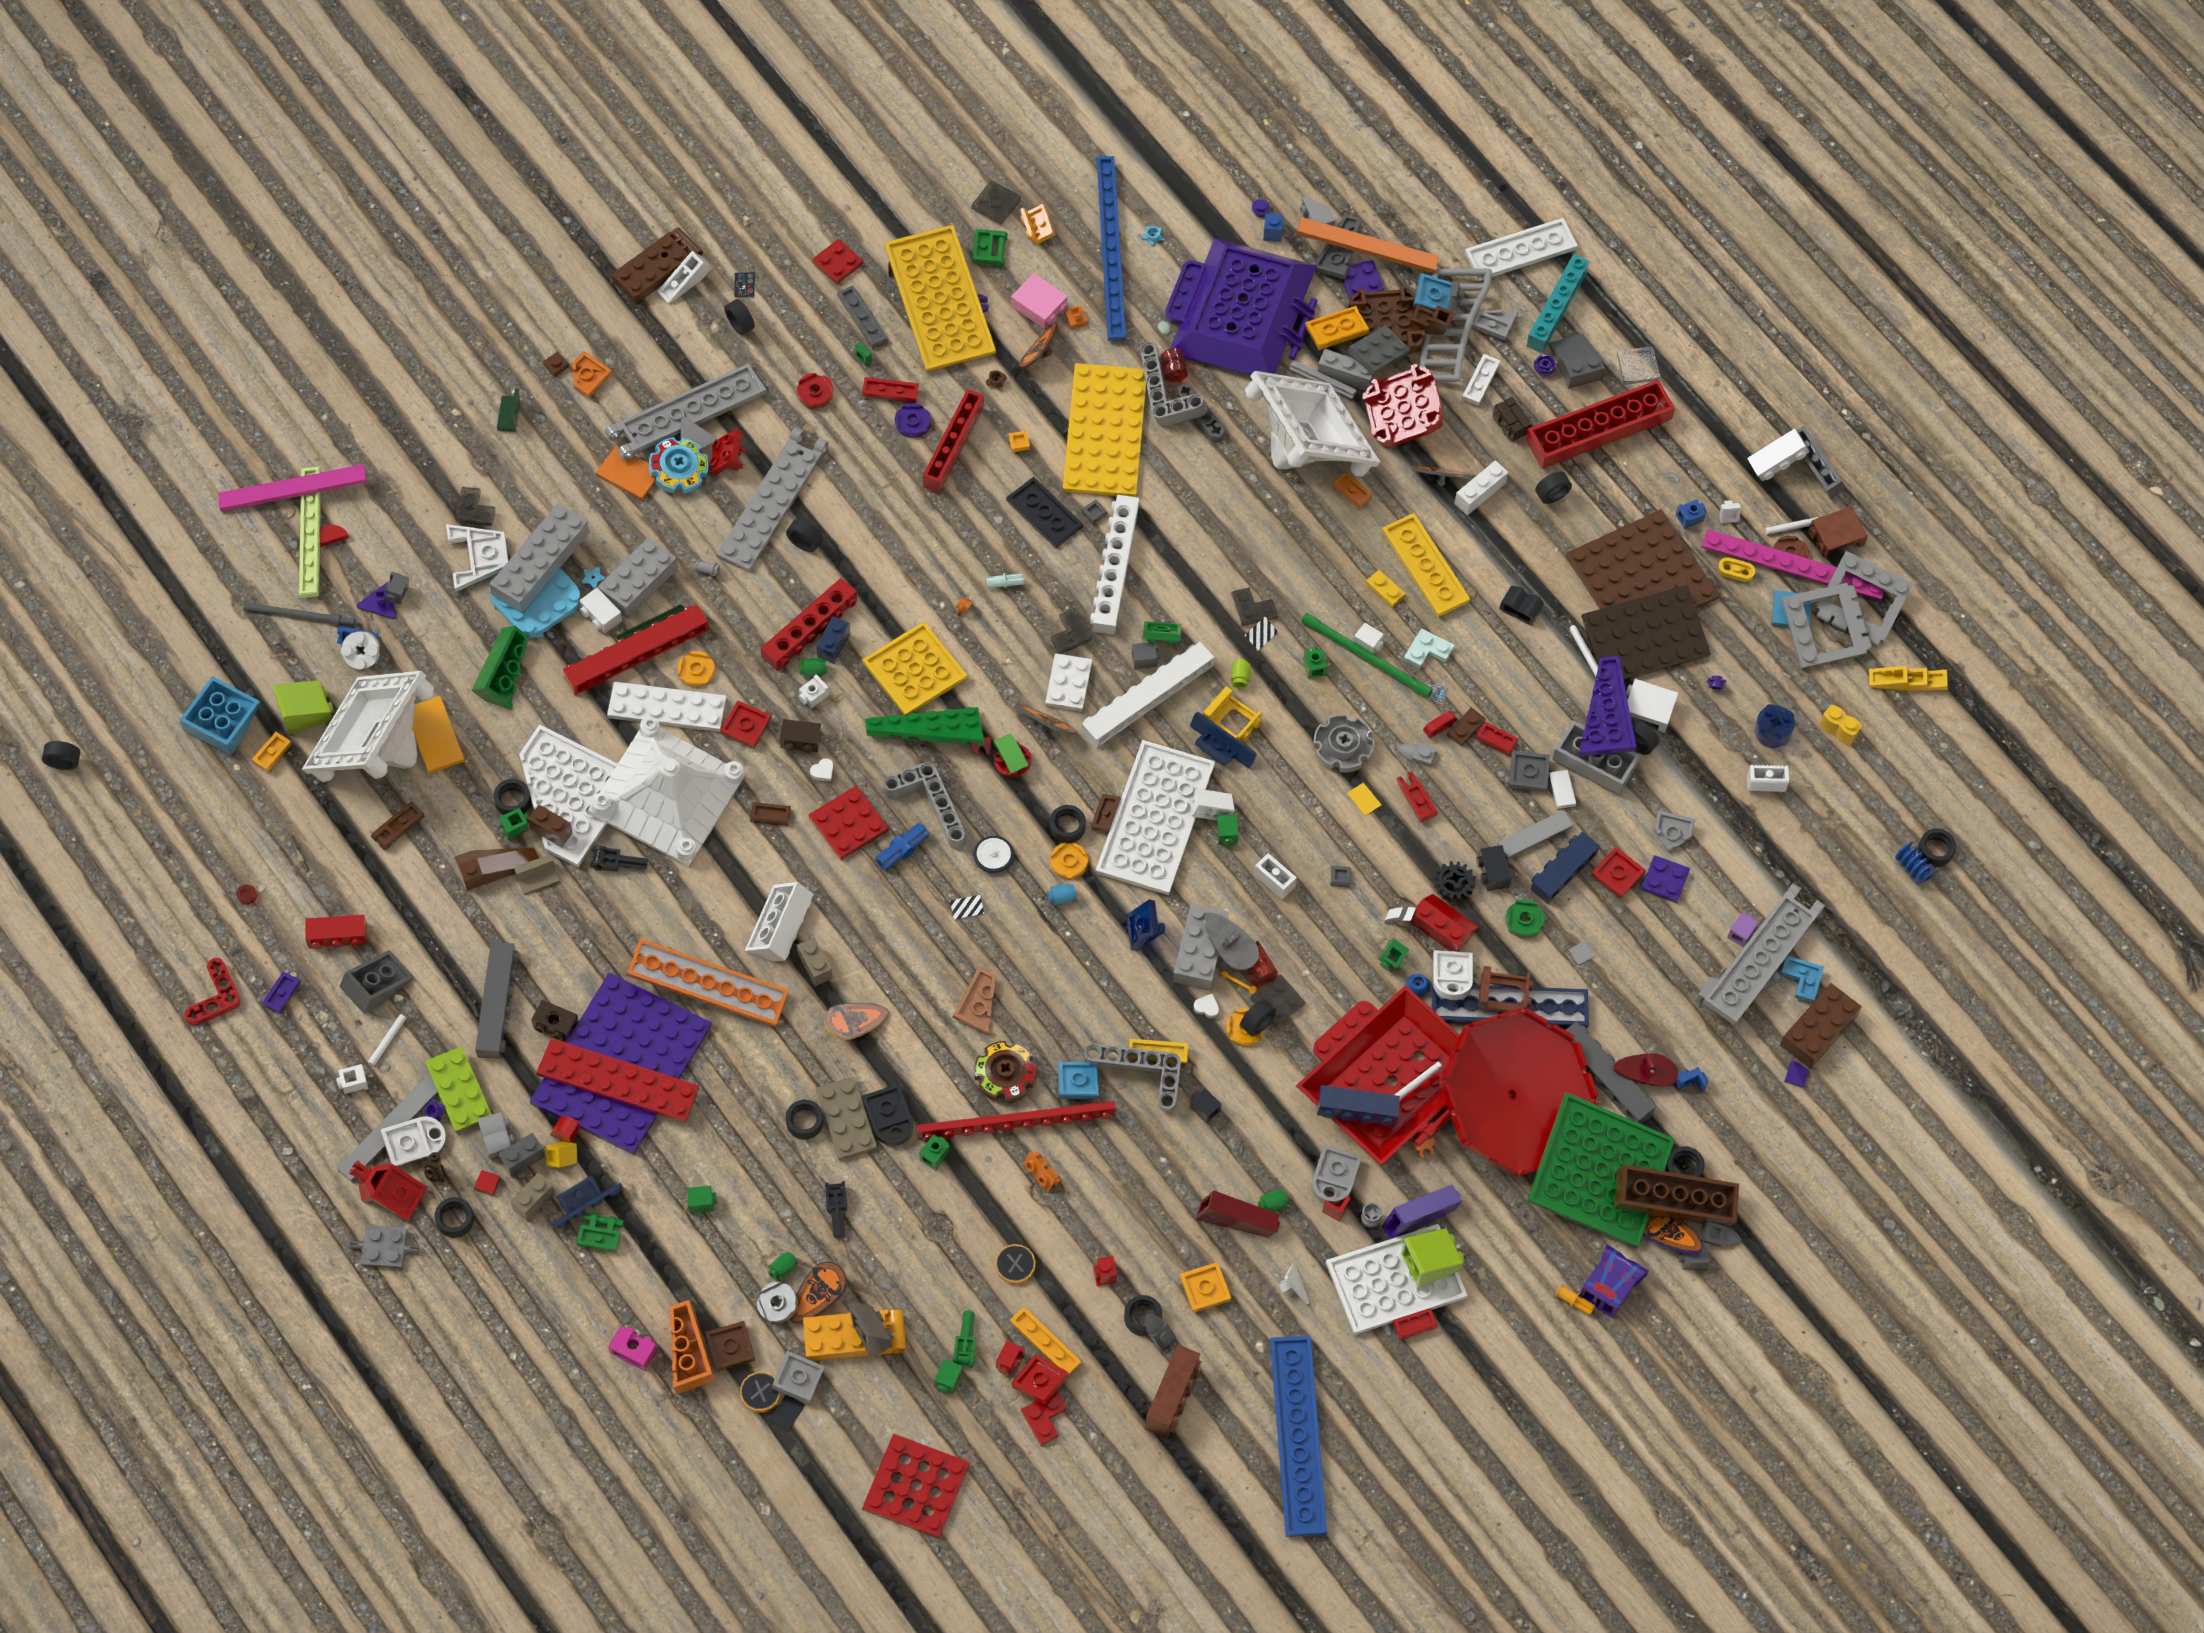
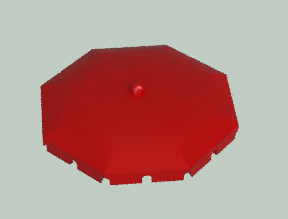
M1528 1008L1514 1009L1463 1026L1439 1082L1461 1146L1515 1177L1538 1170L1559 1107L1566 1092L1597 1106L1599 1104L1596 1103V1098L1599 1095L1592 1075L1587 1073L1585 1069L1588 1064L1580 1042L1575 1041L1573 1034L1555 1024L1549 1025L1547 1019Z

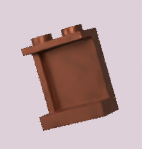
M1852 506L1813 519L1808 530L1810 537L1814 538L1817 543L1819 553H1822L1824 558H1828L1833 551L1853 544H1857L1858 547L1864 546L1868 538Z

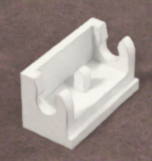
M1196 788L1195 799H1191L1192 817L1217 820L1218 815H1232L1234 812L1232 794Z

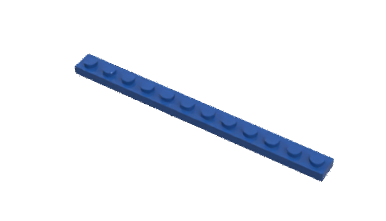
M1101 156L1096 158L1107 341H1126L1114 156Z

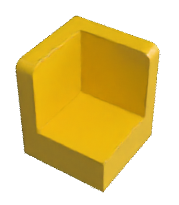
M558 1142L546 1145V1165L561 1168L576 1164L577 1144Z

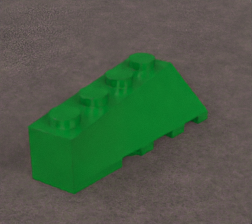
M516 626L502 628L471 691L486 702L512 709L513 702L511 701L517 689L515 684L517 676H520L521 672L520 662L524 658L529 636Z

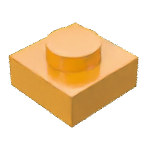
M1027 431L1008 433L1012 453L1030 450Z

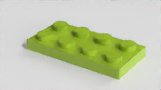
M462 1046L425 1061V1065L442 1104L445 1106V1111L455 1133L477 1125L479 1118L492 1115Z

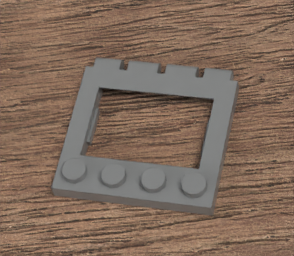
M1846 551L1828 587L1841 584L1842 578L1847 571L1896 596L1882 620L1884 622L1881 627L1865 620L1868 631L1866 635L1869 636L1871 644L1877 647L1879 642L1883 643L1913 583ZM1832 597L1828 600L1820 601L1816 608L1819 611L1816 617L1826 622L1833 618L1832 625L1845 631L1848 625L1843 608L1830 603Z
M1847 583L1781 598L1800 669L1863 656L1867 654L1868 650L1873 649L1869 636L1862 637L1868 631L1864 618L1857 619V617L1863 616L1859 601L1852 602V600L1858 598L1854 585L1848 586ZM1839 596L1853 647L1817 655L1803 604L1815 603Z

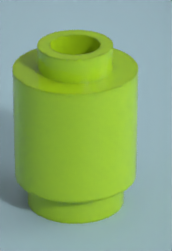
M1238 659L1232 663L1231 682L1233 687L1239 689L1246 688L1250 682L1251 664L1244 659Z

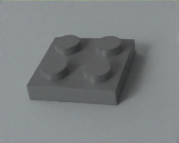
M1512 751L1508 788L1547 792L1550 755Z

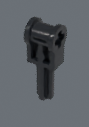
M594 846L592 849L594 855L593 861L590 862V867L594 870L618 872V867L647 869L648 859L624 856L621 855L620 849L604 846Z
M845 1181L837 1184L825 1182L827 1212L832 1214L833 1237L835 1239L845 1238L843 1211H847Z

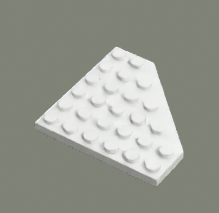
M539 724L519 754L534 810L540 804L569 821L573 834L563 847L556 845L541 836L546 852L579 868L607 823L588 813V809L592 805V798L602 790L618 764Z

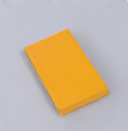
M441 696L415 704L412 731L414 732L415 740L428 774L465 762Z

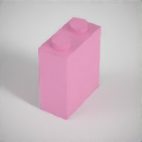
M1033 273L1011 296V307L1043 329H1046L1055 322L1060 313L1066 311L1068 296Z

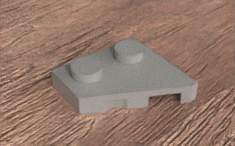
M1513 309L1512 312L1479 310L1473 321L1472 328L1505 341L1517 317L1518 310Z

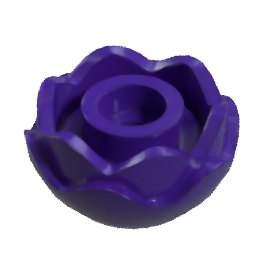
M1548 354L1540 355L1534 361V369L1540 375L1548 376L1556 370L1555 359Z

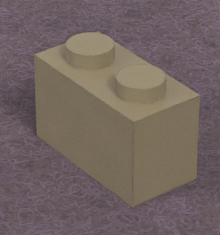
M815 937L798 944V956L814 986L832 979V968Z
M538 1172L511 1200L513 1210L528 1222L555 1194L553 1184Z

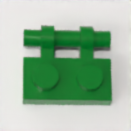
M584 1213L583 1221L590 1223L589 1226H580L576 1242L577 1246L616 1253L621 1232L615 1231L614 1228H623L624 1220H619L614 1216L609 1218L602 1217L597 1213H592V1215ZM597 1224L607 1225V1229L598 1228L596 1226Z

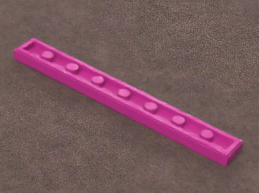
M364 464L220 492L218 493L219 508L222 512L367 483L366 468Z

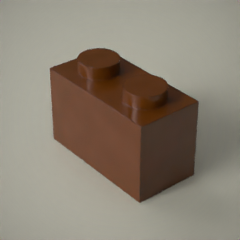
M540 804L528 818L531 830L560 847H563L573 834L569 821Z

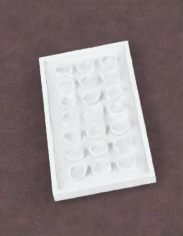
M1142 740L1095 873L1169 895L1196 817H1192L1191 799H1195L1196 788L1206 790L1215 761Z

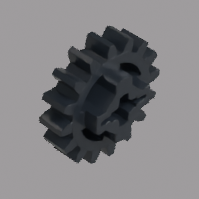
M1450 861L1449 866L1442 864V869H1437L1434 876V888H1438L1437 894L1443 893L1442 899L1449 897V902H1452L1453 898L1460 902L1461 897L1466 900L1468 895H1472L1476 885V877L1472 875V869L1466 870L1467 864L1462 867L1459 861L1456 865Z

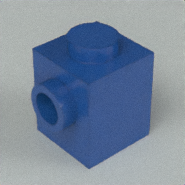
M1265 213L1263 240L1281 242L1283 215Z

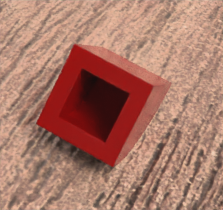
M561 1116L551 1131L550 1136L563 1142L573 1143L581 1129L579 1121L567 1116Z

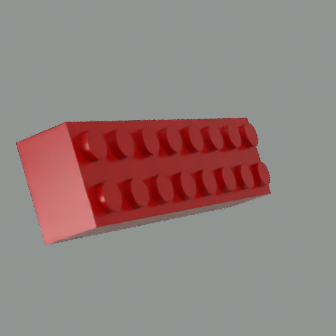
M1658 379L1528 428L1526 442L1541 469L1672 420L1675 407Z

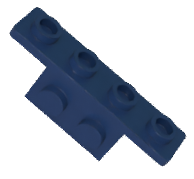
M1200 712L1194 714L1190 727L1201 734L1196 739L1194 745L1224 766L1234 758L1247 768L1253 765L1257 756L1255 751Z
M592 1175L588 1176L556 1196L566 1214L549 1223L552 1228L557 1227V1229L568 1224L567 1220L573 1216L578 1218L585 1213L584 1209L589 1206L594 1208L603 1202L602 1198L607 1195L610 1198L619 1193V1188L622 1187V1184L617 1182L601 1192Z

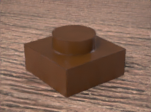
M558 351L543 361V365L554 377L569 368V363Z

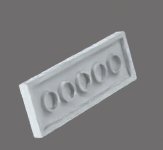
M1564 218L1467 248L1464 253L1472 269L1489 268L1492 270V277L1575 251L1578 245ZM1476 276L1478 281L1484 280V276Z
M614 682L607 716L609 719L641 722L643 718L651 716L658 720L659 725L720 732L727 697L726 695Z

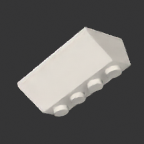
M799 882L773 885L745 952L772 962L785 961L790 953L789 950L792 943L797 937L799 927L804 921L805 913L811 905V899L814 894Z

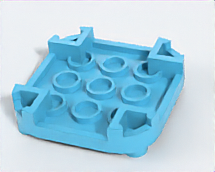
M561 568L523 613L518 612L492 596L489 587L491 603L494 609L497 608L512 626L518 627L529 636L528 638H537L538 640L544 637V632L570 614L574 616L579 611L580 591Z

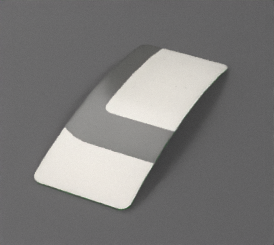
M1400 907L1390 909L1384 923L1390 921H1411L1415 908Z

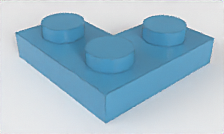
M1787 956L1781 975L1799 981L1794 998L1813 1003L1824 966Z

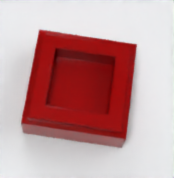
M481 1170L474 1190L494 1196L501 1178L499 1175Z

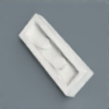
M1483 354L1462 396V400L1477 406L1480 405L1500 365V360Z

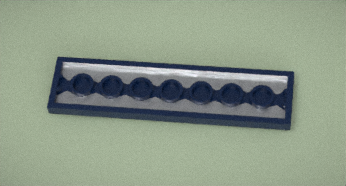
M1432 983L1431 1009L1446 1023L1470 1024L1503 1013L1478 1009L1481 985H1472L1470 994L1463 999L1449 1000L1439 996L1435 992ZM1489 986L1488 1000L1517 1004L1523 1000L1524 996L1519 988ZM1532 987V991L1528 992V997H1531L1530 1010L1547 1019L1549 1025L1555 1024L1559 1027H1570L1577 1021L1580 1026L1583 1025L1585 1028H1588V989ZM1453 988L1448 989V990L1451 991V992H1456V991H1457L1456 989H1453Z

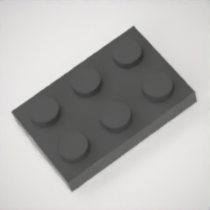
M1386 325L1354 343L1348 349V352L1371 375L1399 360L1410 351V348Z

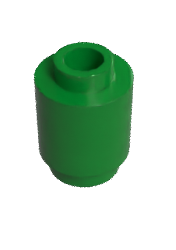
M821 658L802 659V663H799L800 675H803L804 678H812L816 674L822 677V675L827 674L826 660H821Z
M1276 1189L1259 1197L1260 1201H1258V1207L1272 1212L1285 1208V1205L1289 1204L1288 1197L1283 1189Z
M782 1253L768 1266V1273L772 1279L782 1281L796 1269L798 1261L792 1253Z

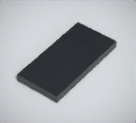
M1034 476L1006 497V501L1055 549L1083 528V523Z

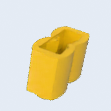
M1830 705L1824 712L1820 722L1823 730L1835 735L1840 742L1849 746L1857 739L1862 728L1861 723L1857 719L1847 716L1841 708L1835 705Z

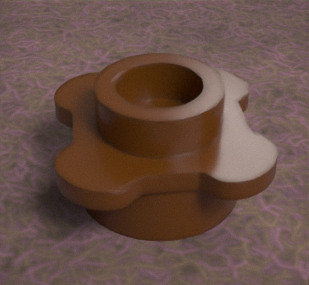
M998 370L991 371L989 379L986 380V385L1002 389L1003 382L1007 379V376Z

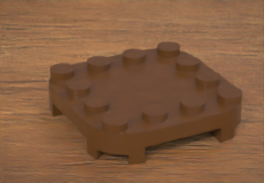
M1400 286L1399 290L1365 292L1364 288L1357 290V293L1349 299L1348 308L1357 307L1369 328L1370 334L1386 325L1410 348L1408 354L1417 353L1421 350L1425 330L1410 323L1415 310L1413 306L1415 293L1406 289L1407 286ZM1369 334L1352 339V344L1358 342L1359 340L1363 339Z

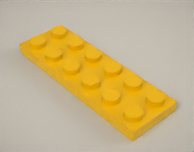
M1415 513L1382 527V533L1437 618L1470 603V597Z

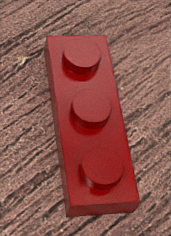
M865 377L862 396L916 403L919 383Z

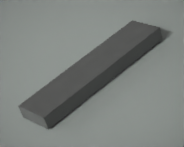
M852 285L837 292L838 298L871 349L887 343V336L855 287Z

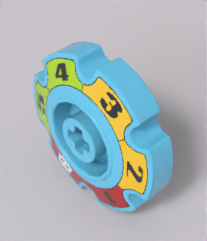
M674 437L665 439L656 445V453H651L650 476L657 477L656 485L667 492L675 493L676 490H681L683 494L692 492L701 486V478H706L707 455L701 454V446L690 439L682 438L681 441H676Z

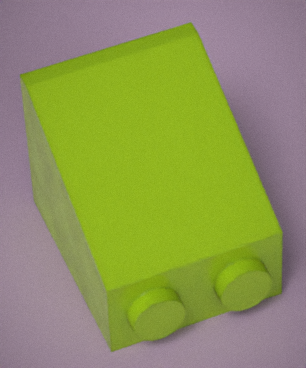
M319 680L272 686L289 735L332 720L331 714L334 713L331 702L327 703L326 698L329 696L326 687H321Z
M1446 1228L1407 1237L1403 1241L1401 1255L1418 1288L1462 1270L1464 1257L1461 1251H1457L1454 1236L1449 1234Z

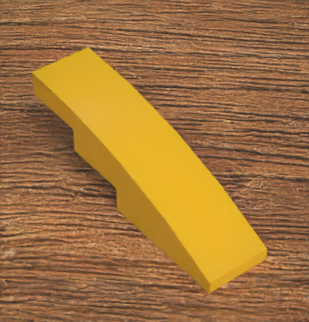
M1907 666L1869 669V686L1872 688L1905 691L1948 690L1947 670L1928 671L1927 668L1908 669Z

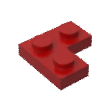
M1056 1391L1045 1405L1036 1401L1021 1409L1022 1415L1040 1446L1059 1437L1050 1419L1066 1411L1067 1407Z

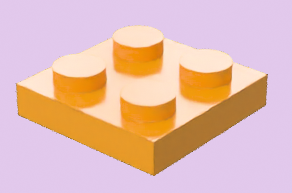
M1218 1262L1180 1274L1179 1277L1193 1313L1231 1301V1296Z

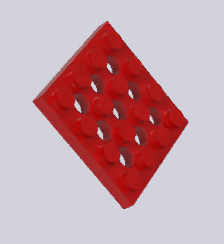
M893 1433L862 1510L940 1539L970 1462ZM902 1456H908L911 1461L907 1465H902L899 1459ZM921 1463H927L930 1468L926 1472H921L918 1466ZM940 1470H946L949 1476L946 1479H940L937 1473ZM900 1474L903 1480L900 1483H894L891 1480L892 1476ZM918 1481L922 1484V1488L917 1491L912 1490L910 1487L911 1483ZM934 1488L941 1491V1495L937 1498H933L929 1494ZM886 1493H893L895 1495V1499L892 1502L885 1501L883 1497ZM906 1500H912L914 1502V1507L911 1509H905L903 1507V1502ZM925 1507H930L934 1512L931 1516L927 1517L922 1514V1510Z

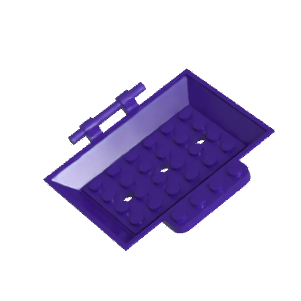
M1214 238L1205 263L1193 260L1184 263L1165 309L1167 320L1180 324L1169 354L1249 376L1254 371L1275 374L1287 342L1292 348L1289 359H1296L1298 351L1301 350L1304 343L1303 338L1307 330L1305 322L1313 320L1315 315V307L1318 300L1311 298L1308 305L1304 302V298L1317 265ZM1256 268L1259 272L1251 273L1250 270ZM1241 297H1246L1248 300L1245 302H1241L1238 299ZM1298 314H1300L1303 321L1297 334L1292 329ZM1235 326L1236 330L1229 331L1227 327Z

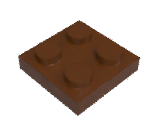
M745 1321L705 1332L716 1372L755 1361Z

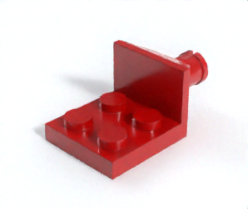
M357 1160L352 1165L353 1169L349 1170L350 1175L361 1181L358 1185L361 1201L366 1203L373 1200L405 1222L409 1220L428 1188L392 1163L369 1168Z

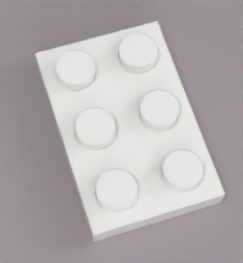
M1055 653L1045 706L1083 712L1092 659Z

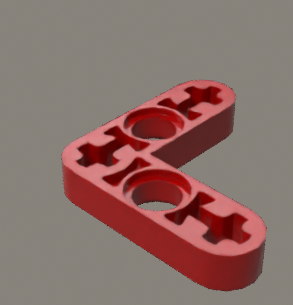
M212 958L207 963L208 972L218 995L192 1005L185 1010V1019L192 1026L202 1024L230 1012L240 1005L239 994L225 963L220 958ZM214 965H218L221 972L220 975H217ZM221 980L229 981V985L225 988L218 986ZM230 992L234 1000L233 1003L229 1002L226 993ZM210 1004L218 1005L217 1010L214 1012H209L207 1007ZM202 1008H203V1010H204V1012H205V1014H206V1015H204V1016H203V1013H202V1011H201ZM194 1012H195V1014H196V1016H197L196 1019H193V1017H192V1015H191V1014L194 1013Z

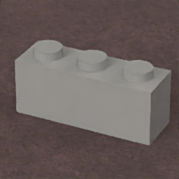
M1324 349L1318 364V372L1343 384L1365 391L1371 385V380L1375 377V374L1371 375L1356 359Z

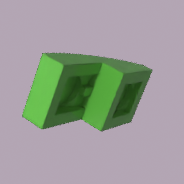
M1011 733L993 741L1010 774L1028 767V763Z

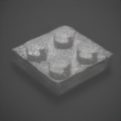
M1653 347L1617 351L1624 385L1660 380Z

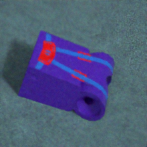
M1607 1244L1601 1261L1582 1287L1579 1296L1613 1319L1632 1289L1648 1275L1649 1270L1635 1261L1626 1259L1621 1252Z

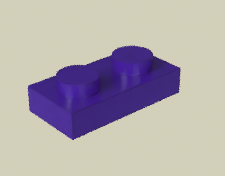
M283 971L262 1002L263 1006L281 1014L300 985V979Z

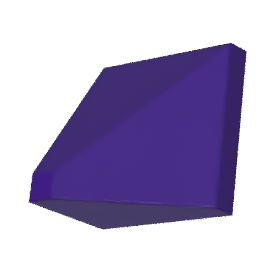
M1791 1060L1784 1082L1803 1088L1808 1069Z

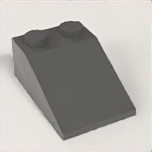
M1584 334L1549 343L1568 389L1602 380L1605 367L1598 352Z
M388 950L345 972L339 987L365 1014L379 1007L411 982L414 977L393 953Z
M856 1302L848 1303L851 1323L870 1358L891 1348L893 1335L889 1328H884L882 1324L884 1319L879 1311L875 1312L873 1306Z

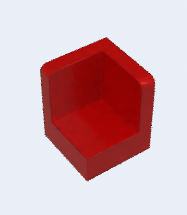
M1347 1196L1343 1203L1337 1205L1325 1201L1322 1212L1340 1222L1350 1205L1351 1197Z

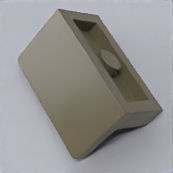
M551 854L514 867L517 880L524 895L560 882Z

